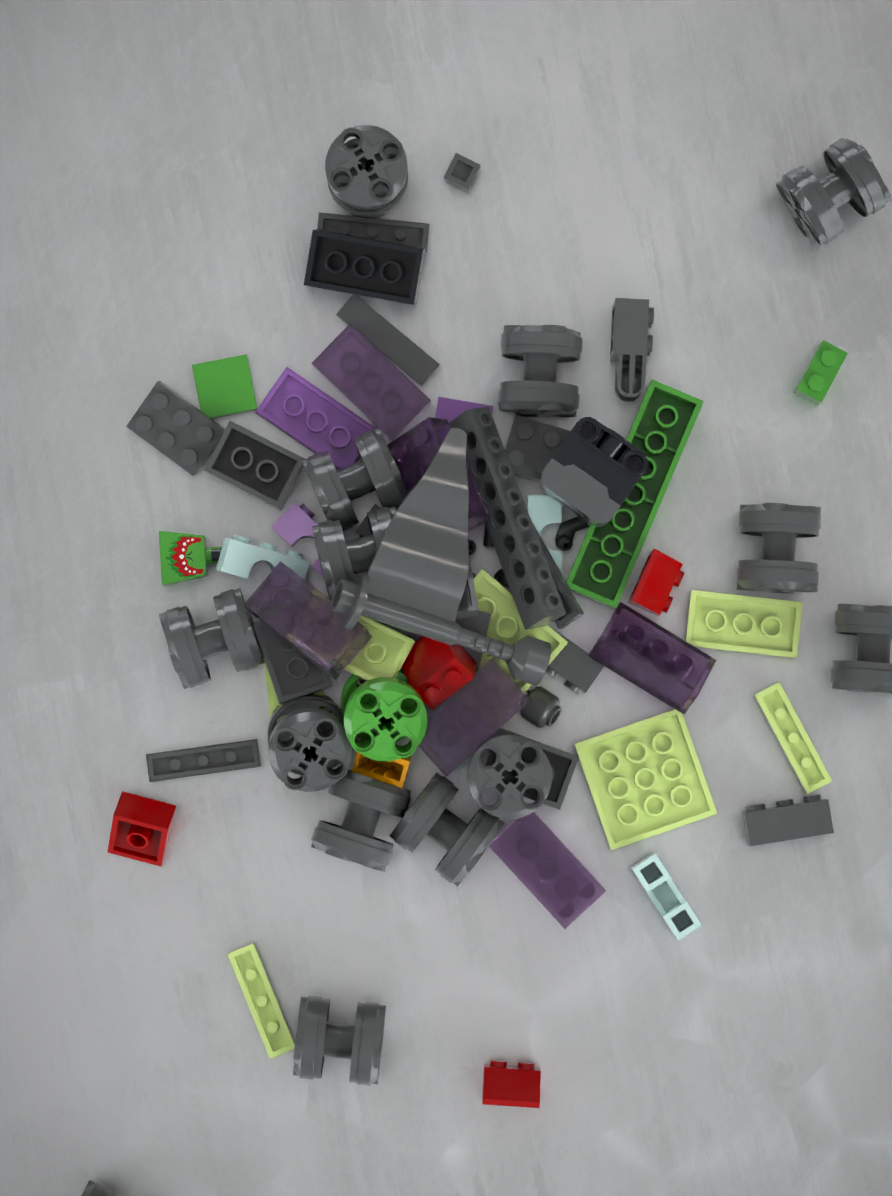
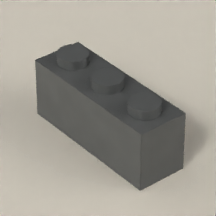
M820 794L804 797V802L793 804V799L776 801L777 807L765 808V803L748 806L749 811L742 812L748 846L834 833L829 800L821 799Z

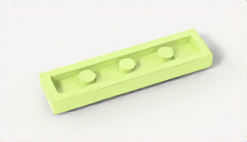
M780 682L756 693L754 697L805 793L809 794L832 782Z
M252 943L228 953L227 955L269 1058L271 1059L293 1050L295 1042L255 944Z

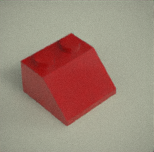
M653 549L648 555L628 603L656 616H660L662 611L667 613L673 597L669 596L673 585L679 586L685 573L680 570L683 564L659 550Z
M422 636L414 643L401 668L410 686L418 692L423 702L433 710L474 678L477 662L460 645H448Z
M122 791L113 815L107 852L162 866L174 822L176 805Z
M490 1060V1064H484L482 1104L540 1108V1068H535V1063L518 1062V1066H507V1061Z

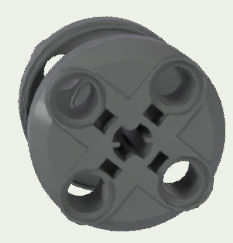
M360 125L345 129L333 141L326 155L325 172L333 200L345 212L361 218L385 216L397 207L406 193L408 185L407 158L401 142L393 134L377 126ZM356 137L344 143L347 138ZM385 195V197L378 198L377 196Z
M848 138L839 139L823 152L830 174L820 181L805 166H800L783 175L782 180L776 183V187L804 236L809 237L819 245L828 244L844 231V226L837 209L847 202L857 213L867 217L884 208L885 204L892 199L867 150L862 145H858Z
M505 325L501 335L502 357L524 361L523 380L500 383V390L498 391L499 410L523 417H576L580 401L579 387L557 382V363L580 360L583 343L581 333L561 325Z
M379 427L362 433L359 437L353 439L362 460L336 471L328 450L314 454L301 461L327 521L340 520L343 531L359 523L350 501L376 491L383 507L395 506L397 508L408 495L401 474Z
M784 503L740 505V534L762 536L761 560L738 561L736 590L768 591L772 593L817 592L819 580L818 564L795 561L796 538L819 536L821 507Z
M385 506L367 512L371 535L345 541L340 520H329L312 526L330 603L341 579L353 582L355 579L354 574L368 571L386 529L396 512L395 506Z
M240 588L231 589L214 596L213 600L218 619L195 626L187 605L183 607L178 606L159 614L171 661L184 689L194 688L211 681L206 658L227 651L230 653L237 672L247 671L265 663L253 627V620Z
M838 604L834 617L835 633L856 635L857 650L856 661L833 660L830 676L832 689L892 694V663H890L892 606Z
M312 693L282 703L273 710L268 725L269 760L274 773L286 787L291 790L304 792L320 791L331 787L347 774L352 756V746L345 733L341 708L333 699L326 695ZM327 706L331 710L330 712H327L325 710L318 709V707ZM285 716L279 722H277V719L279 717ZM340 761L342 762V765H341L339 768H337V769H332V768H334ZM292 772L302 776L293 779L288 776V773Z
M501 735L486 741L476 750L469 763L467 779L474 800L483 810L495 817L517 819L533 813L543 804L551 788L552 771L546 754L533 741L517 735ZM526 747L533 748L536 753V757L531 763H525L521 759V752ZM485 749L493 750L496 755V759L491 765H484L480 761V754ZM514 769L516 775H513L516 777L515 782L508 781L504 783L502 781L505 778L502 776L503 771L507 770L510 772ZM528 788H535L537 790L538 798L533 803H526L523 799V793ZM494 790L498 795L497 802L490 806L482 802L484 792Z
M348 769L347 774L332 785L328 791L331 795L349 801L342 824L340 826L319 820L311 838V847L321 850L328 855L385 872L393 855L394 844L373 837L381 812L401 818L404 817L411 800V790L381 782L380 780L351 772L352 770Z
M436 772L389 836L399 846L412 853L425 835H427L447 850L435 871L441 874L440 876L449 883H453L458 887L468 872L479 861L486 848L505 823L499 817L487 813L481 807L468 824L446 807L459 789L445 776H441Z
M318 996L301 997L294 1047L293 1075L299 1076L301 1079H321L324 1056L351 1059L349 1082L367 1086L378 1084L386 1006L374 1002H358L355 1025L328 1022L330 999H323Z

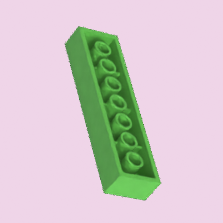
M653 379L651 380L626 438L630 444L646 455L648 459L647 469L606 526L594 527L589 525L566 580L572 592L614 610L617 608L704 401Z

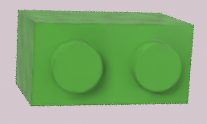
M823 340L818 345L793 393L817 406L821 404L848 353Z

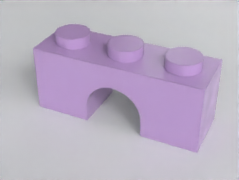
M294 502L271 527L293 548L303 538L315 539L312 526L317 524L312 520L315 514L304 503L299 507ZM318 558L311 566L324 578Z

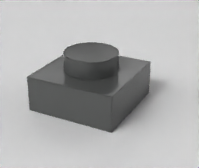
M455 153L443 179L469 191L481 165Z

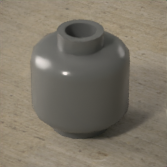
M535 687L531 691L527 690L519 699L521 717L538 728H544L547 725L551 727L562 711L559 698L543 687Z

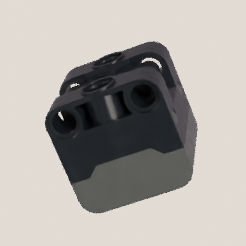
M584 417L575 424L544 468L540 478V486L547 495L590 525L603 527L610 522L646 471L648 459L642 451L630 444L629 441L614 430L607 428L592 417Z

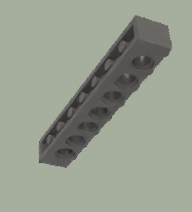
M489 407L467 409L449 423L450 429L459 428L467 434V475L525 630L547 626L566 614L490 409Z

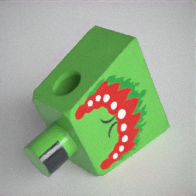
M159 531L162 585L169 586L207 577L208 564H218L222 547H207L206 537L203 535Z

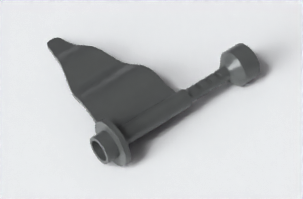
M452 428L446 434L424 475L393 515L367 573H359L353 582L345 579L339 581L332 598L331 611L342 615L341 626L349 630L354 628L362 615L448 645L457 644L505 660L514 679L536 686L543 679L551 657V644L549 642L527 635L511 645L463 629L458 623H455L469 570V489L466 470L467 434L462 429Z

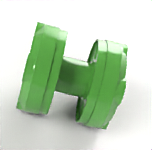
M402 668L399 670L396 678L379 677L368 680L361 685L357 684L360 677L352 674L345 682L340 698L345 733L352 748L363 756L376 761H393L411 756L426 733L427 712L418 692L404 682H408ZM357 736L358 738L362 739L363 741H358V740L355 739V737ZM405 737H408L410 739L408 744L404 746H400L395 743L404 739Z

